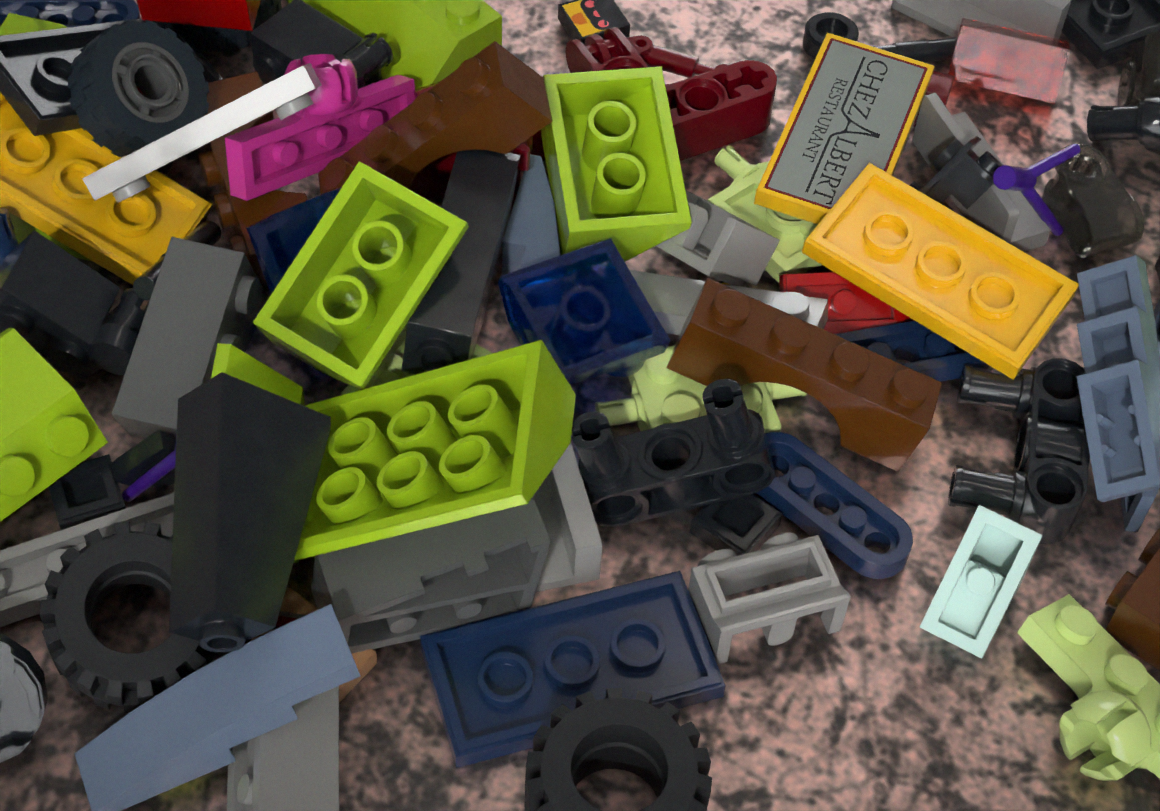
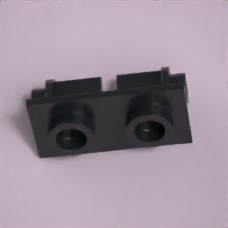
M978 136L970 140L965 146L956 138L931 163L938 173L923 188L915 181L909 186L951 210L953 209L945 200L952 194L968 209L992 185H995L993 174L1002 164L988 151L979 157L972 150L981 141Z

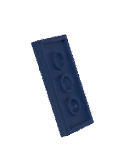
M681 571L420 636V648L456 768L533 748V737L540 725L550 727L551 713L562 704L573 711L576 706V696L590 691L595 700L605 699L606 688H622V698L636 699L639 690L652 694V705L659 709L666 702H669L677 709L722 698L726 687Z

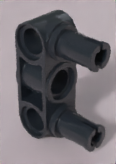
M1052 358L1044 361L1037 368L1031 367L1030 370L1022 368L1013 380L998 370L975 367L967 363L964 364L959 381L957 402L1010 411L1014 418H1020L1019 432L1015 447L1013 474L991 473L955 465L950 481L948 506L977 509L981 505L998 514L1005 515L1006 518L1042 534L1043 536L1039 544H1054L1062 541L1069 534L1083 504L1088 487L1090 454L1076 377L1085 374L1083 367L1076 362L1064 358Z
M719 379L710 383L703 391V401L707 413L705 416L677 423H665L652 429L616 438L607 417L603 413L595 411L579 415L573 421L572 440L580 456L578 466L596 524L608 527L623 526L673 513L688 512L698 507L748 496L768 487L775 478V470L763 419L759 413L747 408L740 385L731 379ZM676 466H682L678 469L670 470L671 468H674Z

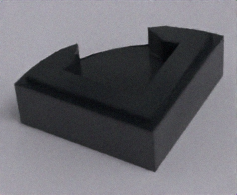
M157 430L111 462L114 481L128 486L133 484L139 477L175 450L176 438L161 430ZM175 468L151 487L175 484Z

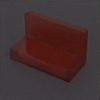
M962 18L948 74L955 76L954 81L1055 104L1069 57L1070 45L1068 41Z

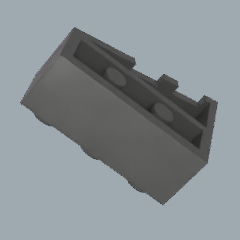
M171 237L111 413L128 434L147 438L157 430H161L176 438L178 399L211 379L217 343L232 344L246 352L256 330L253 321L265 305L268 296L245 253Z
M532 497L528 504L317 555L314 560L311 591L317 610L329 604L332 605L351 653L420 639L421 635L531 608L551 539L535 499Z

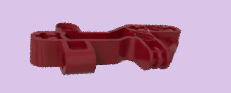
M617 27L606 29L603 38L598 34L588 36L585 39V44L578 39H573L566 43V60L570 73L662 66V71L687 77V79L672 84H665L680 161L758 135L770 125L777 76L775 71L765 63L745 60L730 65L720 64L714 68L700 64L699 57L653 45L649 37L639 35L626 38ZM439 82L415 89V98L427 92ZM540 130L533 135L532 151H530V154L541 156L542 161H544L545 154ZM457 152L442 156L425 166L412 182L413 192L425 199L445 194ZM520 169L517 172L511 212L520 186Z

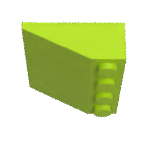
M535 341L305 405V407L330 416L331 430L294 561L528 504L571 443L576 398L574 390L543 341Z

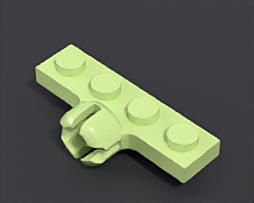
M1070 594L1029 615L1017 634L1054 670L1079 698V700L1070 705L1072 709L1065 712L1059 722L1060 743L1066 757L1072 760L1090 749L1096 757L1082 765L1079 771L1097 780H1119L1136 768L1147 769L1160 779V684L1147 672L1144 665L1132 657L1097 622L1093 614L1083 608Z

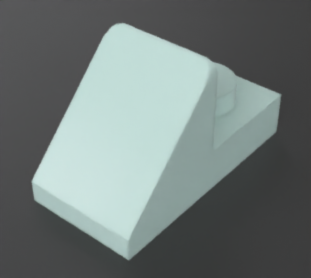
M979 505L921 622L920 628L982 659L1013 596L1016 595L1043 535Z

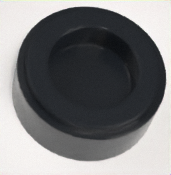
M834 12L820 13L807 21L802 43L805 52L815 60L827 32L858 41L859 31L856 24L842 14Z

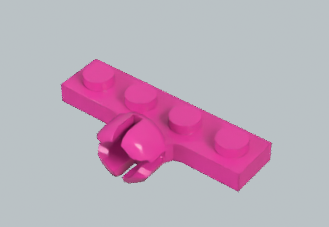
M316 54L304 56L302 62L301 59L291 61L284 75L311 63L322 85L308 92L314 104L282 120L277 118L225 137L230 195L248 201L319 173L330 161L339 158L367 137L374 128L383 125L415 100L414 79L395 75L358 89L357 71L350 59H342V62H340L333 54Z

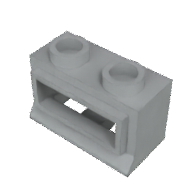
M686 190L692 221L690 229L656 246L709 277H714L735 286L742 287L744 281L757 286L780 240Z
M794 533L776 535L767 540L760 550L736 556V553L731 549H721L706 555L700 560L697 567L691 569L688 587L690 597L717 664L728 661L733 635L761 628L769 645H780L793 636L798 617L822 612L821 620L828 634L841 631L851 598L850 594L841 585L819 535L799 540L798 536ZM803 575L807 578L804 581L726 601L725 596Z

